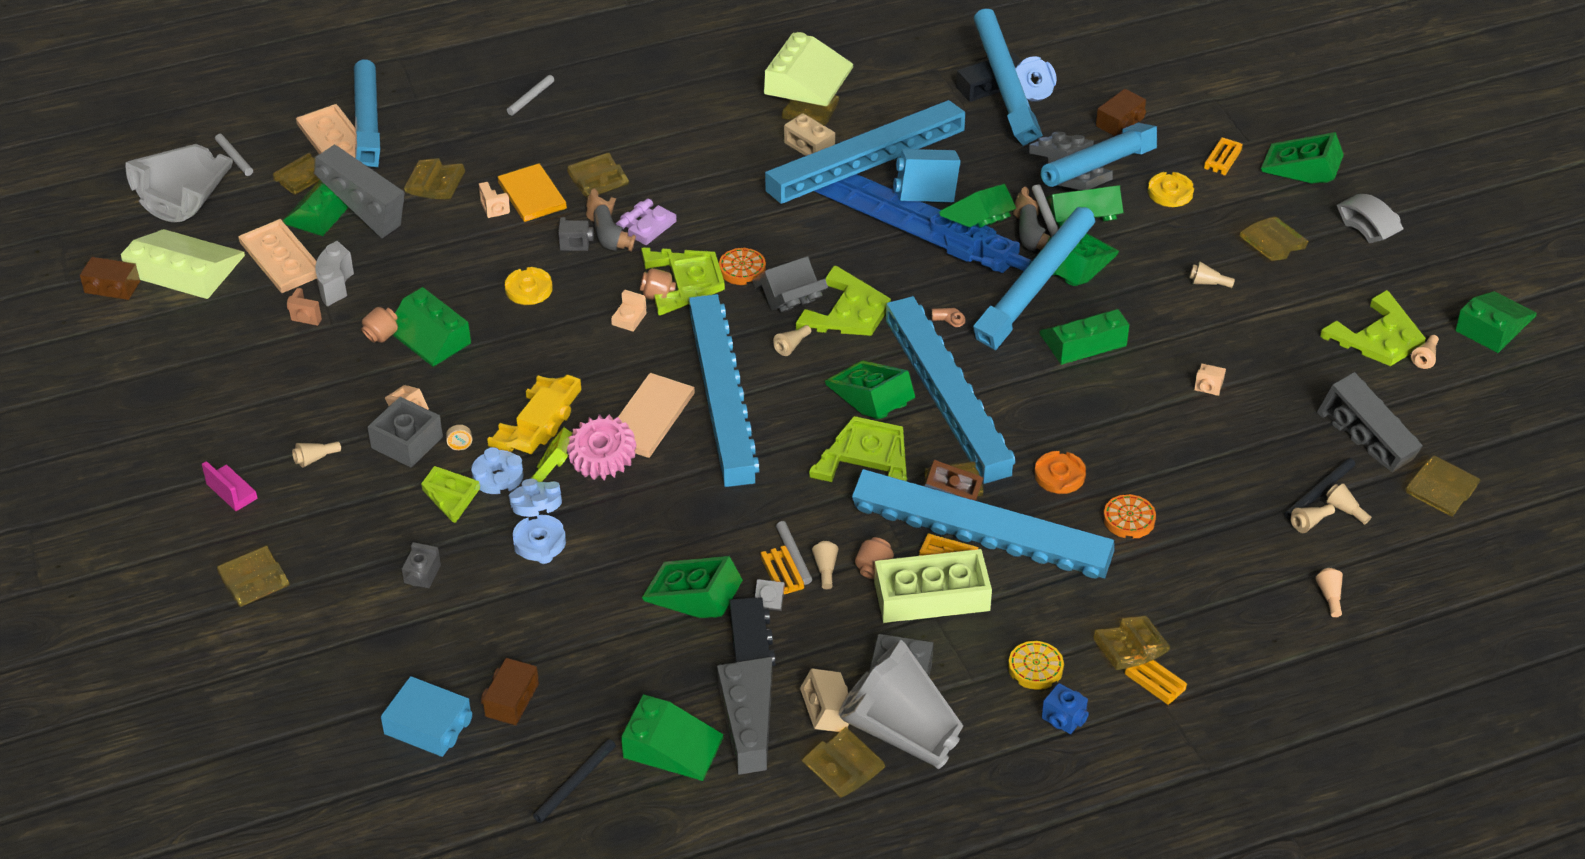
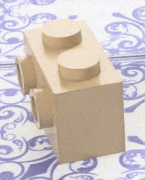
M802 113L784 125V143L807 156L835 145V132Z
M811 669L800 690L814 729L845 732L849 724L840 718L839 710L849 693L841 672Z

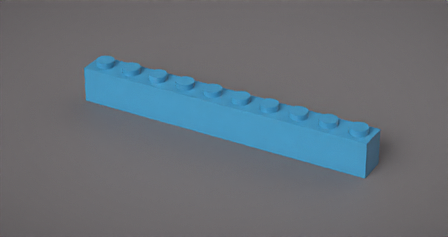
M948 100L765 172L766 192L782 204L900 157L902 149H920L964 131L965 111Z
M718 294L689 297L690 318L724 486L754 484L755 473L759 472L758 457H753L752 455L755 454L754 439H749V436L752 435L750 421L745 422V419H748L746 404H741L744 401L742 386L738 387L737 385L740 384V375L738 369L734 370V367H736L735 353H730V351H733L732 337L727 336L729 334L728 320H723V318H726L724 303L720 304Z
M914 296L886 303L887 324L977 474L984 477L983 484L1012 476V469L1015 464V456L1012 450H1008L1002 434L996 431L992 418L986 415L981 400H977L971 384L965 381L962 369L956 366L952 353L946 350L942 337L936 334L932 321L928 320L925 316L923 306L918 305Z
M864 469L861 472L852 496L855 507L863 513H878L891 521L899 519L906 521L912 527L920 528L923 526L930 528L933 532L940 535H945L946 533L955 535L964 542L972 540L981 543V545L989 549H996V547L1004 549L1013 556L1025 555L1038 563L1045 564L1049 562L1056 564L1060 569L1072 571L1073 569L1083 572L1085 576L1090 578L1106 577L1115 550L1114 540Z

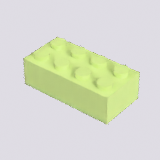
M981 549L875 561L874 583L883 623L990 611L992 588Z

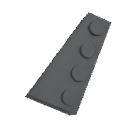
M335 144L316 156L314 174L381 238H384L401 226L404 191Z
M1355 372L1332 385L1317 412L1323 418L1328 416L1332 419V425L1339 431L1344 429L1352 435L1351 440L1355 444L1366 446L1368 454L1391 472L1414 460L1423 446Z
M772 657L718 665V689L738 775L767 770Z

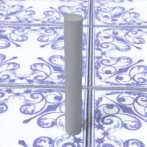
M552 75L546 76L507 108L508 114L513 116L551 85L554 82V77Z
M217 134L215 137L217 143L246 176L252 175L253 169L222 134Z
M1035 185L1032 187V190L1052 238L1058 231V227L1041 185Z
M779 522L776 525L777 530L800 573L804 585H807L812 581L811 575L786 522Z

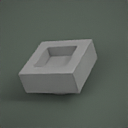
M757 579L755 598H763L764 608L782 611L785 583Z

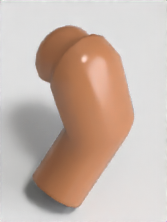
M956 308L932 309V321L945 320L953 327H960L965 323V316Z

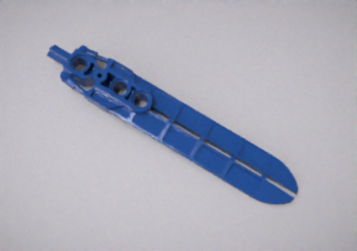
M857 174L815 190L819 194L946 249L948 254L966 262H971L972 260L979 261L982 265L990 267L993 271L1003 273L1010 266L1025 271L1032 262L1030 259L1018 255L1020 249L1019 242L996 234L997 232L993 228L988 226L979 228L978 225L967 227L940 216L939 211L941 210L921 201H900L897 192H894V190Z

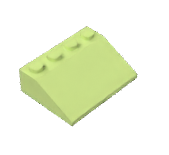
M801 32L792 33L765 70L764 94L828 106L852 70L853 63L813 36H807Z
M165 229L133 240L121 254L123 262L136 263L140 280L208 299L245 256L243 251Z

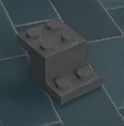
M1054 132L1052 136L1039 138V141L1030 144V154L1048 157V163H1051L1094 145V140L1084 139L1082 135L1067 136L1065 132ZM1102 166L1063 182L1059 186L1089 190L1112 180L1113 170L1103 169Z
M808 256L766 270L752 280L755 289L763 287L771 311L779 309L780 312L788 311L800 303L802 305L811 303L823 296L821 292L828 288L825 279L817 281Z

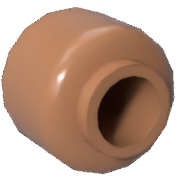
M651 268L648 273H643L639 291H643L646 299L654 300V294H663L661 298H666L669 292L675 291L676 282H672L671 273Z
M376 307L362 319L363 327L361 330L373 343L376 341L383 343L398 330V325L395 321L398 317L390 308L385 310L384 308Z
M877 537L864 541L855 559V564L860 569V574L866 578L874 579L875 561L893 559L894 553L891 545Z

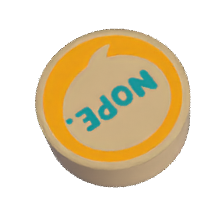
M464 425L452 426L446 433L447 444L454 450L468 448L472 443L471 430Z

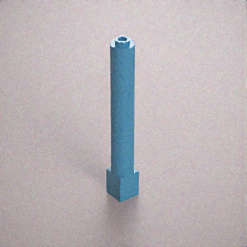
M981 9L975 14L974 22L1007 108V117L1014 136L1024 146L1043 135L1036 116L1031 111L995 13L991 9Z
M360 60L354 66L355 158L366 166L378 167L380 133H378L376 67L369 60Z
M1136 123L1126 127L1120 135L1044 165L1041 169V178L1046 185L1054 187L1130 154H1143L1157 148V126Z
M1077 207L995 307L990 305L973 326L976 340L994 350L1001 345L1013 330L1012 323L1094 225L1095 218L1090 209Z

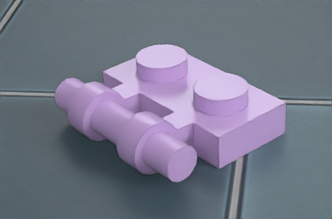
M646 199L644 202L640 201L631 212L624 213L616 225L623 227V229L628 227L629 236L636 235L637 241L647 245L676 222V214L659 205L651 210L653 202L650 199Z

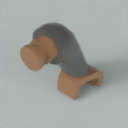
M1023 187L1016 198L1015 206L1017 209L1013 210V213L1019 219V237L1022 245L1028 250L1035 252L1037 249L1042 250L1051 236L1045 234L1046 229L1038 224L1037 216L1041 212L1039 205L1028 196V188Z
M593 188L588 196L586 216L594 222L600 244L609 250L616 251L617 248L624 249L627 247L629 248L628 251L632 252L636 235L628 236L629 233L623 232V227L616 225L611 217L616 198L611 197L610 201H605L598 197V191Z

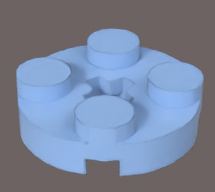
M1039 57L1026 58L1015 68L1027 101L1036 102L1051 95L1056 85L1057 78L1054 68L1050 63L1040 60L1041 58ZM1031 74L1039 78L1036 84L1031 81Z
M494 447L488 448L472 465V478L479 481V490L485 493L500 494V490L507 488L508 491H511L519 486L523 480L522 459L520 456L509 451L498 450ZM496 470H501V471H503V472H497L496 474H493V471H496Z
M527 479L522 482L521 487H518L509 494L511 508L513 507V512L520 516H539L538 511L547 509V513L556 510L562 504L558 482H537L536 479Z
M539 515L537 519L530 521L528 517L520 521L513 530L515 552L523 558L538 561L542 564L551 562L553 557L558 555L566 544L563 525L552 516ZM541 535L544 536V539H541V540H536V539H535V538H539Z

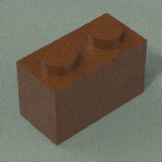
M1127 89L1122 90L1098 108L1096 127L1113 136L1122 134L1124 128L1134 125L1144 118L1146 114V99Z
M91 257L80 274L84 293L126 300L130 299L140 283L136 263Z
M934 460L929 467L923 486L976 501L984 477Z
M506 658L501 668L498 667L495 670L492 684L482 694L481 703L484 705L485 717L517 725L539 685L537 666Z

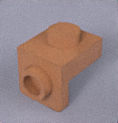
M297 288L287 301V309L290 312L291 320L319 325L322 320L319 302L304 299L303 290Z

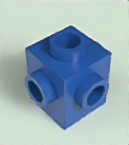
M1058 683L1044 700L1042 719L1051 723L1055 728L1062 729L1071 734L1077 726H1083L1089 714L1086 711L1088 699L1079 692Z

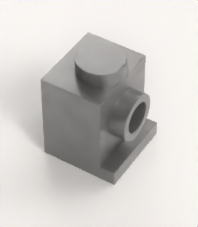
M561 217L559 225L560 250L588 251L589 241L594 239L593 227H589L588 221L565 220V217Z
M413 542L411 545L412 550L402 568L404 583L430 588L441 566L438 547Z

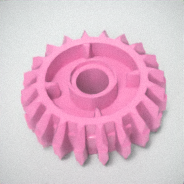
M598 415L597 420L589 417L588 423L580 422V429H573V436L568 437L570 444L567 447L570 463L584 477L591 475V478L595 480L598 476H601L605 480L606 475L611 474L615 478L616 471L624 473V465L631 466V458H635L637 444L634 439V433L626 422L622 423L619 417L614 420L610 415L605 419Z

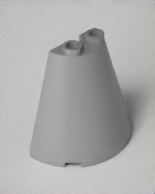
M193 144L126 162V175L132 191L136 190L141 198L139 202L147 211L165 221L181 222L197 213L228 170L231 169L233 159L222 154L214 158L208 148Z
M899 640L877 660L878 664L872 667L869 673L866 672L856 683L844 700L839 710V716L844 722L940 769L949 759L947 753L959 742L958 734L963 725L907 645L902 640Z

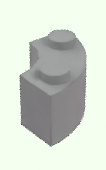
M1357 194L1337 204L1345 226H1352L1358 229L1365 236L1368 243L1384 240L1403 230L1398 214L1393 212L1383 201L1372 195Z
M338 241L327 245L326 249L318 257L315 266L320 297L326 306L347 296L345 282L347 278L354 274L350 252Z

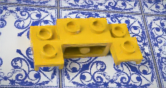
M538 375L535 385L531 390H526V398L531 400L518 415L517 426L500 423L496 434L487 439L488 446L512 452L515 448L532 454L539 444L546 445L549 439L556 435L563 421L569 418L571 413L569 405L581 391V379L570 375L556 379Z

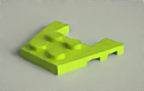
M641 248L645 269L670 265L674 281L676 282L677 291L669 292L666 298H661L663 294H654L658 315H663L688 305L689 297L713 295L725 290L724 279L715 252L685 250L684 253H672L671 249L652 252L650 248Z
M833 266L826 277L827 285L842 290L844 293L828 316L805 309L796 322V330L808 325L810 328H817V332H827L828 329L841 330V334L872 336L886 314V303L891 302V299L838 266Z
M1387 290L1373 298L1370 307L1382 314L1383 318L1357 334L1340 322L1335 321L1322 329L1320 336L1327 341L1330 338L1340 342L1339 346L1344 348L1354 347L1362 351V355L1389 366L1410 355L1416 348L1424 344L1426 339Z
M854 416L836 437V442L831 448L826 449L821 455V460L810 468V478L832 482L839 461L888 471L889 477L907 482L903 427Z

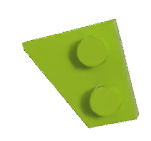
M563 427L549 444L537 465L539 469L530 479L542 482L556 465L560 467L568 457L567 447L570 444L568 437L572 435V432Z
M436 466L432 468L421 483L422 490L454 523L457 522L480 489L479 481Z

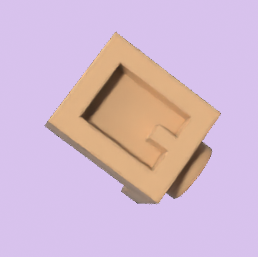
M488 182L479 183L480 202L487 218L508 214L510 212L508 194L497 195L495 190H491Z
M624 290L622 292V304L611 318L612 325L634 332L646 315L645 296Z
M1201 364L1200 370L1197 372L1194 390L1219 396L1226 369Z
M403 385L385 397L388 406L399 397H402L429 410L419 388Z

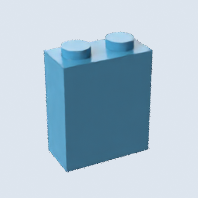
M902 149L901 157L897 158L896 163L898 178H895L893 183L894 192H897L900 201L954 202L960 167V159L956 151Z
M411 676L381 715L385 735L442 757L449 748L455 745L459 733L463 727L469 725L472 719L469 698Z

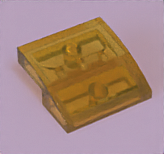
M834 95L828 106L790 99V103L783 109L782 118L793 120L804 113L825 126L835 111L839 96Z
M609 152L568 166L570 177L587 198L593 188L598 191V194L629 184V180L620 164H615Z
M439 158L419 160L404 190L407 193L420 197L451 199L465 172V168L462 163L442 165Z
M1277 217L1261 220L1243 230L1239 235L1271 261L1287 259L1290 251L1305 249L1309 242Z
M1434 455L1413 478L1406 491L1415 498L1453 517L1463 501H1467L1473 493L1480 479Z
M267 546L217 566L219 575L239 607L290 586L279 563L275 562Z
M1147 616L1122 618L1119 628L1095 630L1094 634L1095 642L1116 670L1147 663L1167 653L1170 649L1169 644Z
M847 727L838 733L828 744L822 741L802 759L803 763L840 798L858 789L886 767L884 762Z

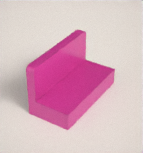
M207 461L202 463L206 484L235 511L258 499L256 491L227 464L216 470Z

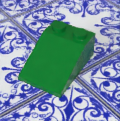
M1336 132L1272 143L1261 169L1265 173L1304 182L1327 183L1335 179L1344 154Z
M1086 233L1053 275L1065 278V282L1073 286L1087 283L1118 255L1119 250Z
M1494 291L1474 297L1461 309L1456 332L1499 353L1536 317L1537 313Z
M863 360L825 380L826 385L862 415L874 417V419L886 417L890 411L906 406L908 401L915 398L908 370Z
M730 556L668 561L662 564L642 598L645 602L694 617L716 618L724 614L730 600L736 594L743 580Z
M643 694L622 735L623 758L703 781L723 740V734L671 702Z

